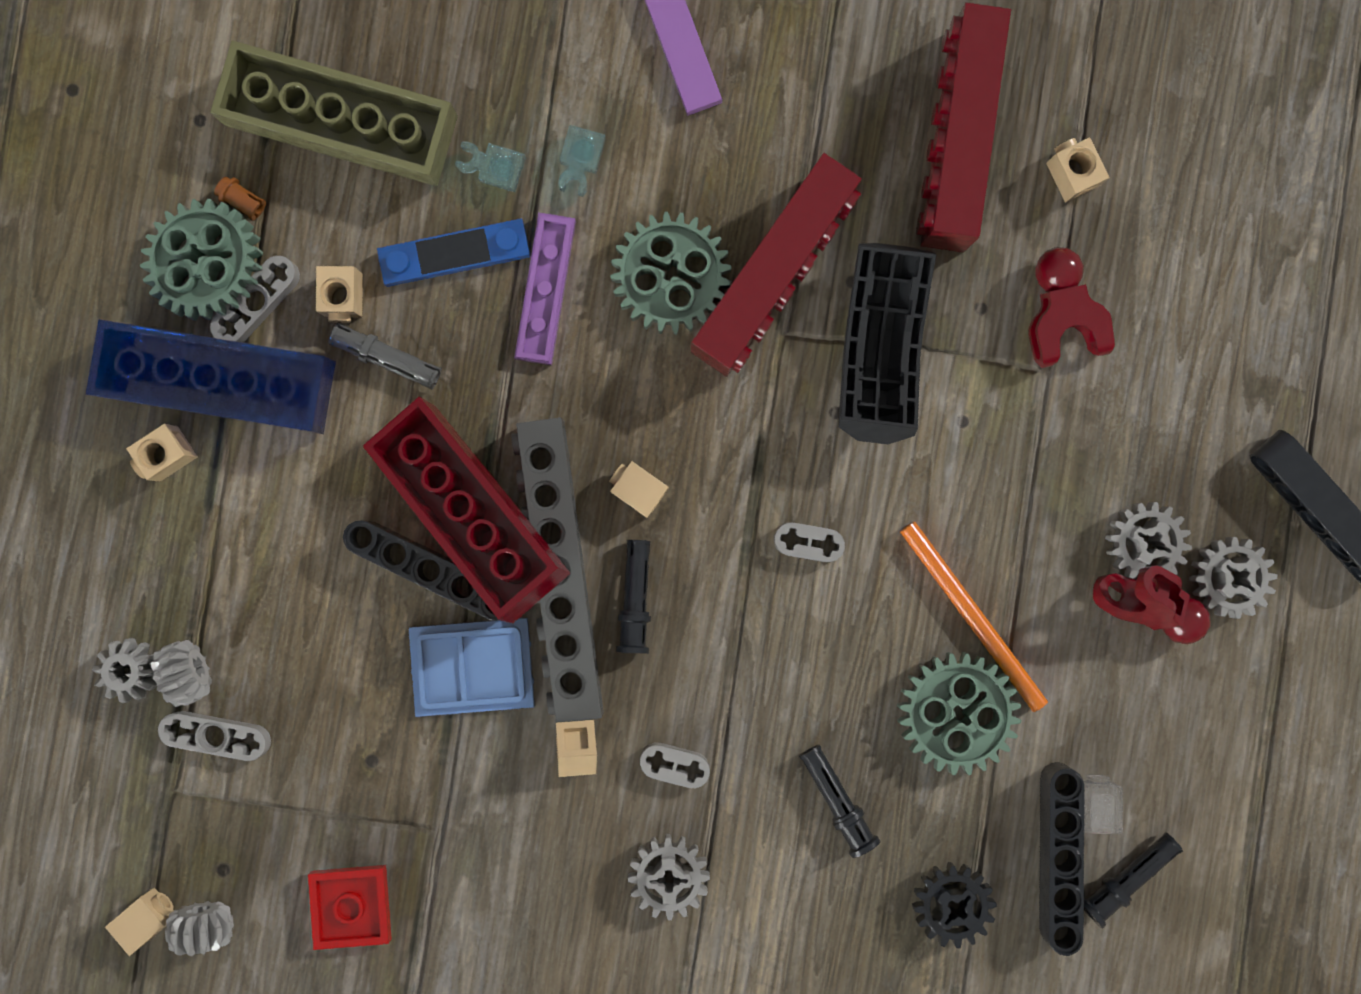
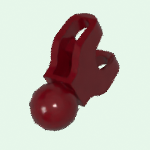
M1054 247L1047 250L1036 264L1035 277L1039 285L1047 293L1040 294L1041 308L1030 323L1028 335L1034 360L1041 368L1051 367L1058 362L1061 357L1060 338L1065 330L1070 327L1082 333L1087 349L1094 355H1109L1115 347L1111 314L1102 304L1091 299L1086 284L1078 286L1083 277L1084 265L1078 254L1065 247Z
M1161 566L1139 569L1137 580L1113 573L1099 576L1094 583L1093 599L1099 608L1121 620L1143 624L1153 630L1163 629L1165 634L1174 642L1187 645L1193 644L1204 638L1211 626L1210 613L1205 606L1197 599L1189 598L1190 594L1181 588V578ZM1109 586L1121 593L1120 600L1115 601L1111 598L1108 592Z

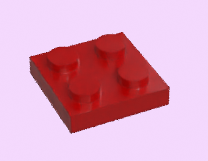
M386 865L314 870L308 874L313 950L390 943L392 937Z

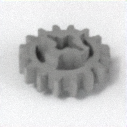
M1148 502L1146 508L1143 503H1135L1132 507L1133 513L1128 509L1119 511L1123 519L1122 522H1110L1112 528L1116 530L1115 535L1105 536L1106 540L1114 542V547L1106 551L1107 555H1117L1118 557L1113 567L1115 569L1126 567L1124 576L1134 579L1138 575L1139 569L1145 568L1147 564L1150 565L1153 559L1160 558L1163 561L1156 566H1161L1177 575L1178 572L1174 565L1176 563L1186 564L1188 562L1181 556L1182 550H1192L1191 545L1183 543V538L1191 534L1190 530H1180L1179 528L1184 518L1182 516L1171 518L1173 508L1167 506L1159 510L1158 502ZM1151 518L1150 521H1146L1144 527L1133 525L1140 519ZM1140 536H1150L1148 541L1151 544H1153L1152 546L1156 549H1147V542H1145L1144 538ZM1126 542H1127V545H1128L1129 553L1127 552V549H1126Z
M1226 537L1225 543L1222 540L1211 541L1213 551L1210 549L1199 550L1204 559L1202 562H1192L1191 565L1198 569L1199 572L1198 575L1190 576L1189 579L1199 583V588L1195 589L1192 593L1194 596H1205L1202 602L1205 608H1214V615L1225 617L1228 613L1229 618L1240 619L1242 612L1245 615H1255L1254 605L1260 607L1268 605L1263 596L1265 593L1275 594L1276 590L1268 586V583L1278 578L1277 574L1268 573L1267 568L1274 564L1273 559L1261 558L1266 550L1264 547L1252 548V540L1241 539L1239 542L1237 537ZM1229 553L1241 555L1239 558L1235 557L1232 561L1223 557ZM1234 595L1241 596L1243 598L1242 600L1233 603L1225 601L1227 598H1232Z
M666 834L665 843L659 844L658 840L652 837L651 849L649 850L641 845L638 848V853L642 859L632 858L630 866L637 870V872L628 874V882L637 884L631 889V896H642L639 908L643 910L649 905L652 906V917L654 918L659 915L660 911H666L668 920H672L673 911L679 910L683 917H686L687 905L689 904L698 909L700 901L697 894L706 896L708 893L707 887L701 882L710 880L709 871L700 870L707 865L706 857H695L698 853V846L694 844L687 849L685 847V837L681 836L677 843H672L670 834ZM662 854L661 860L655 866H648L646 868L653 858ZM675 854L685 858L690 865H683L675 858ZM665 871H672L673 883H666ZM683 888H690L684 896L676 899V896ZM648 889H655L662 896V899L654 896Z

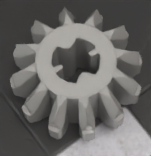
M128 638L123 643L119 641L109 643V651L104 650L97 654L102 664L94 666L92 671L101 674L102 679L97 680L94 686H107L104 697L110 699L118 696L119 702L126 703L131 701L132 697L136 700L145 698L146 690L150 691L157 687V683L152 679L154 671L151 668V662L154 661V654L147 655L150 644L144 642L137 645L136 639ZM130 666L131 673L125 674L124 668Z
M189 640L177 641L154 652V661L151 662V668L154 671L152 679L156 681L157 691L163 693V698L167 703L170 702L175 707L186 706L210 693V685L212 684V679L209 675L210 667L206 664V656L201 655L200 648L197 645H193Z
M209 901L204 903L195 902L190 906H182L179 910H174L169 914V918L166 920L165 938L166 942H168L169 950L173 951L176 955L188 954L193 956L200 953L205 954L209 951H217L221 946H226L230 943L234 924L230 907L219 901L214 903Z

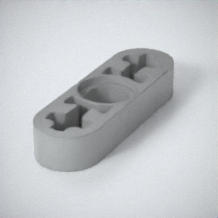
M273 256L267 259L262 264V270L256 271L251 276L258 281V284H247L245 287L249 294L254 291L263 293L265 297L263 307L258 311H250L246 305L247 298L239 294L236 297L239 304L238 309L243 314L251 317L248 322L243 318L239 319L241 315L235 312L236 308L227 304L225 305L226 316H221L217 313L211 321L210 328L213 337L217 341L229 346H237L245 342L297 286L300 272L295 263L283 256ZM276 267L281 269L287 267L285 274L288 278L284 282L280 279L275 280L277 275L273 271ZM264 280V282L270 285L274 281L270 287L275 289L276 292L272 294L270 290L260 285V283ZM226 321L236 322L234 328L237 330V333L234 336L230 334L224 335L227 329L223 325Z
M178 711L169 714L161 720L158 726V735L167 746L243 761L258 759L267 753L271 745L269 732L260 725L192 712ZM180 720V727L191 730L197 728L195 734L184 733L177 738V733L175 730H171V725ZM212 725L218 726L224 733V740L220 746H213L206 739V731ZM251 734H254V741L260 742V746L251 752L249 751V745L241 742L233 744L232 749H230L234 738L245 739L251 736Z

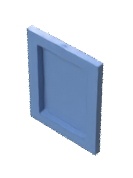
M519 618L514 623L498 620L409 627L415 717L535 707L528 618Z

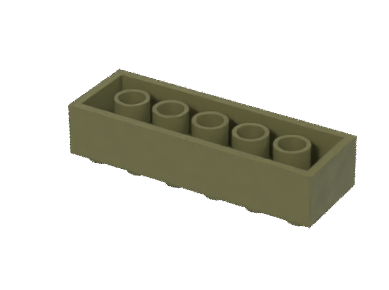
M233 40L229 47L210 111L214 117L227 127L434 186H438L458 118L451 102Z

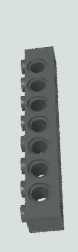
M559 417L516 423L517 433L511 434L514 455H520L522 470L516 471L519 492L526 493L527 507H522L521 512L542 538V530L546 524L554 522L559 525L562 531L560 540L555 544H547L571 573L537 602L540 603L542 618H537L536 620L539 641L545 640L547 655H542L541 657L544 678L550 677L552 692L546 695L549 715L556 716V723L602 718L604 710L564 419ZM540 449H547L552 457L551 463L547 468L538 470L533 465V455ZM544 486H552L557 494L556 501L549 507H543L537 499L538 491ZM564 597L570 601L572 611L568 617L561 618L554 614L552 603L555 598ZM566 634L576 640L577 649L573 654L560 652L557 647L559 636ZM574 672L578 674L582 680V687L577 691L567 690L562 684V677L565 673Z

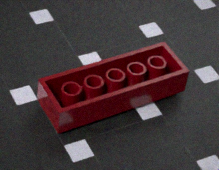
M965 2L959 15H953L950 29L945 30L941 51L947 53L945 65L940 66L936 85L937 89H942L939 103L936 102L934 105L931 125L937 126L935 138L929 141L926 161L932 162L929 176L925 175L921 191V198H925L927 201L924 212L919 214L916 234L922 235L920 247L964 253L980 237L1011 9Z
M826 153L822 154L691 342L692 354L725 377H728L732 370L736 373L740 372L753 351L749 348L753 339L760 343L772 326L774 318L770 316L774 309L781 313L796 289L792 285L794 280L797 279L800 282L804 280L818 257L814 254L815 250L818 248L823 252L840 226L835 221L839 218L844 222L856 205L857 200L861 196V193L856 189L862 178Z
M422 397L416 398L363 445V448L498 620L514 623L571 574L437 407Z

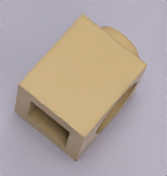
M1090 137L1079 143L1073 138L1054 148L1056 154L1046 163L1065 203L1099 187L1110 178ZM1069 160L1079 162L1083 173H1074L1069 167Z
M316 266V312L324 317H328V322L351 323V317H362L363 273L354 266ZM345 287L347 297L344 302L337 305L333 304V293L338 288Z
M169 424L161 425L126 448L133 458L130 460L133 470L141 478H146V480L162 481L198 458L179 427ZM159 446H162L165 451V457L160 464H157L154 459V452Z
M631 461L628 467L621 464L609 481L614 485L610 492L646 518L650 516L669 489L667 485L633 461Z
M594 720L556 723L559 777L596 774L597 750Z
M154 887L138 898L105 928L123 950L131 956L166 927V920L169 918V914L174 911L173 904L165 894L159 893Z

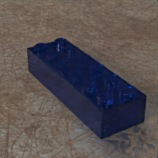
M99 319L86 395L324 435L336 361L320 355Z

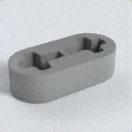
M785 523L780 525L774 534L776 549L787 556L821 562H833L838 560L845 550L843 537L837 531L828 528L799 523ZM793 528L797 537L807 538L806 545L794 544L792 550L786 549V543L781 541L780 537L782 534H788L789 529ZM826 535H831V541L837 544L836 551H830L828 556H823V549L811 547L812 539L823 541Z
M655 742L645 747L641 754L640 766L642 771L652 779L696 789L703 786L710 776L708 760L698 752ZM656 751H660L663 753V759L673 762V766L660 765L658 770H654L651 768L652 762L646 760L647 756L652 757ZM692 761H697L699 769L704 772L702 775L696 774L694 779L688 778L687 771L677 768L678 764L690 766Z

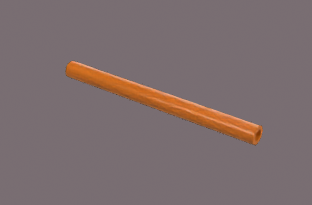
M913 521L900 531L904 539L1004 674L1008 675L1009 681L1032 712L1043 708L1048 703V700L917 523Z

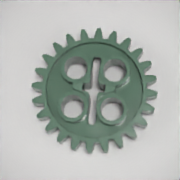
M192 199L190 210L179 203L177 207L178 215L174 216L170 212L165 211V217L168 222L163 225L155 221L153 224L159 231L158 234L146 235V238L153 244L151 248L141 249V253L150 257L149 261L140 264V268L150 273L143 278V282L153 287L149 294L160 300L159 305L168 310L171 309V312L180 317L185 315L196 321L200 314L203 318L211 320L213 310L221 316H226L225 305L230 304L238 309L239 304L236 297L240 294L243 297L249 298L250 294L245 289L246 285L258 284V281L251 277L252 272L261 271L263 268L254 262L255 258L263 255V252L254 246L260 241V237L251 232L254 226L244 219L241 213L236 209L232 210L223 202L217 205L211 199H207L203 206L196 199ZM222 234L221 240L214 245L215 239ZM186 240L185 246L179 250L181 243ZM225 269V274L217 281L219 272ZM189 275L187 283L182 286L183 279Z
M664 212L663 222L658 223L653 215H649L650 226L647 228L641 223L636 222L635 225L638 233L636 236L628 232L624 233L628 246L616 245V251L623 258L611 260L612 266L620 270V272L610 275L611 281L622 283L621 286L613 291L615 297L626 296L620 304L621 309L634 308L631 314L633 322L641 316L645 317L644 329L646 330L653 322L658 323L659 334L663 333L666 325H671L674 335H677L679 324L683 323L691 332L693 331L692 320L697 319L704 325L707 321L704 312L712 313L716 308L713 301L720 302L724 296V293L719 288H729L731 283L728 279L721 277V275L731 272V265L721 264V261L728 257V250H716L721 243V237H715L710 240L708 238L711 232L710 225L700 231L697 229L698 218L695 217L689 225L685 224L684 214L681 212L676 222H671L668 212ZM659 241L668 242L673 248L672 252L666 257L656 256L652 252V247L655 243ZM691 257H700L705 261L706 268L700 273H693L686 268L685 263ZM647 258L655 265L667 271L672 266L677 267V275L679 277L701 284V288L695 289L687 282L674 276L670 281L665 280V272L650 265H644L641 263V259ZM643 274H649L655 277L657 283L653 289L644 291L636 286L637 279ZM676 290L686 291L690 296L689 303L683 307L674 306L669 300L672 292Z
M951 652L946 653V663H942L939 658L933 656L932 669L922 664L919 665L922 673L920 679L912 675L908 676L914 685L913 689H901V692L909 698L908 702L897 704L899 709L907 712L906 716L897 719L898 723L909 726V729L901 735L905 740L915 739L909 748L913 753L924 750L920 758L924 764L929 763L935 758L934 769L939 772L946 763L948 764L949 773L952 775H956L959 766H962L967 775H971L973 764L986 771L985 759L989 757L994 762L999 763L1000 760L996 751L1001 749L1010 752L1011 750L1004 742L1006 737L1016 739L1018 737L1015 732L1010 730V725L1021 723V719L1012 715V711L1021 708V704L1009 700L1017 690L1013 687H1003L1009 677L1006 674H1000L995 677L998 669L996 664L990 663L983 669L984 658L981 656H977L972 664L970 663V656L966 652H962L959 662L956 661L954 654ZM967 677L970 682L969 691L963 696H956L954 693L955 682L960 678ZM980 692H985L984 698L973 702ZM932 701H939L941 705L940 714L934 719H926L924 715L925 706ZM956 706L963 708L962 714L964 718L960 721L955 718L956 714L953 709ZM985 707H991L993 711L992 720L986 725H979L977 720L978 713ZM944 725L937 735H933L932 732L936 727ZM962 731L964 741L961 746L949 748L948 738L951 733Z

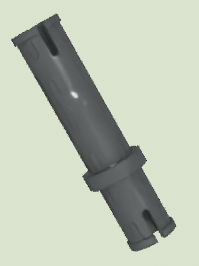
M337 323L329 338V345L358 356L359 361L365 364L368 362L377 364L409 380L420 383L431 390L434 389L441 375V367L386 345L378 340V336L373 334L367 336L341 323Z

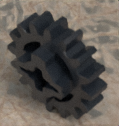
M948 862L945 872H942L937 866H933L935 875L933 878H929L924 874L921 876L925 883L924 889L914 888V893L921 899V901L912 903L914 911L922 913L916 918L918 925L926 927L924 932L930 940L938 934V942L943 947L947 945L949 939L952 940L957 949H961L962 939L965 938L972 945L976 944L974 934L979 932L986 936L988 932L983 926L984 922L994 923L995 921L992 914L988 912V909L997 907L995 900L987 897L993 892L992 887L988 883L982 884L984 877L978 871L971 875V869L966 864H963L960 870L957 871L954 864ZM949 882H957L955 885H944ZM933 896L936 900V907L933 909V915L931 916L930 903ZM978 899L977 911L973 913V902ZM953 900L955 903H959L960 906L954 909L949 907L948 904ZM964 925L958 928H952L953 926Z

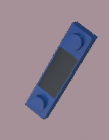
M522 218L377 248L383 282L386 287L531 257Z

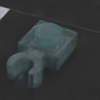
M569 125L559 160L561 165L569 166V168L559 177L558 185L560 191L565 192L566 185L570 180H577L580 183L578 195L583 197L586 194L588 184L585 173L586 171L594 174L597 173L606 141L605 134Z
M467 141L461 142L462 150L472 153L473 157L467 163L456 160L455 166L463 173H473L478 170L480 171L478 180L481 183L516 192L526 159L524 153L488 143L486 153L479 151L475 144Z

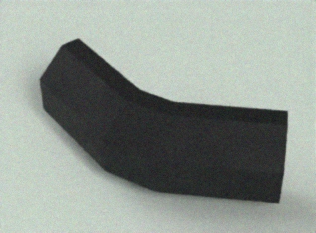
M859 243L843 351L838 426L857 441L888 445L914 437L918 430L920 357L936 260L934 252L882 243Z

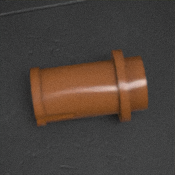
M223 177L214 191V195L218 197L219 203H228L248 216L252 221L256 220L262 214L266 201L239 185L240 182L237 178Z

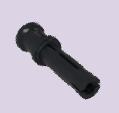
M627 540L625 596L623 611H620V614H618V620L621 622L620 645L616 646V652L649 654V647L646 646L647 623L651 622V616H649V612H646L651 541Z
M819 744L800 754V759L804 762L835 816L832 819L833 826L836 830H841L851 848L849 850L851 857H860L877 847L881 842L879 837L871 833L863 819L864 811L858 805H853L838 776L824 755Z
M1167 832L1162 834L1161 838L1139 855L1115 878L1111 876L1109 878L1105 877L1102 880L1103 885L1088 899H1084V911L1101 929L1106 926L1105 921L1122 906L1127 908L1132 901L1130 896L1154 877L1178 854L1183 852L1179 843Z

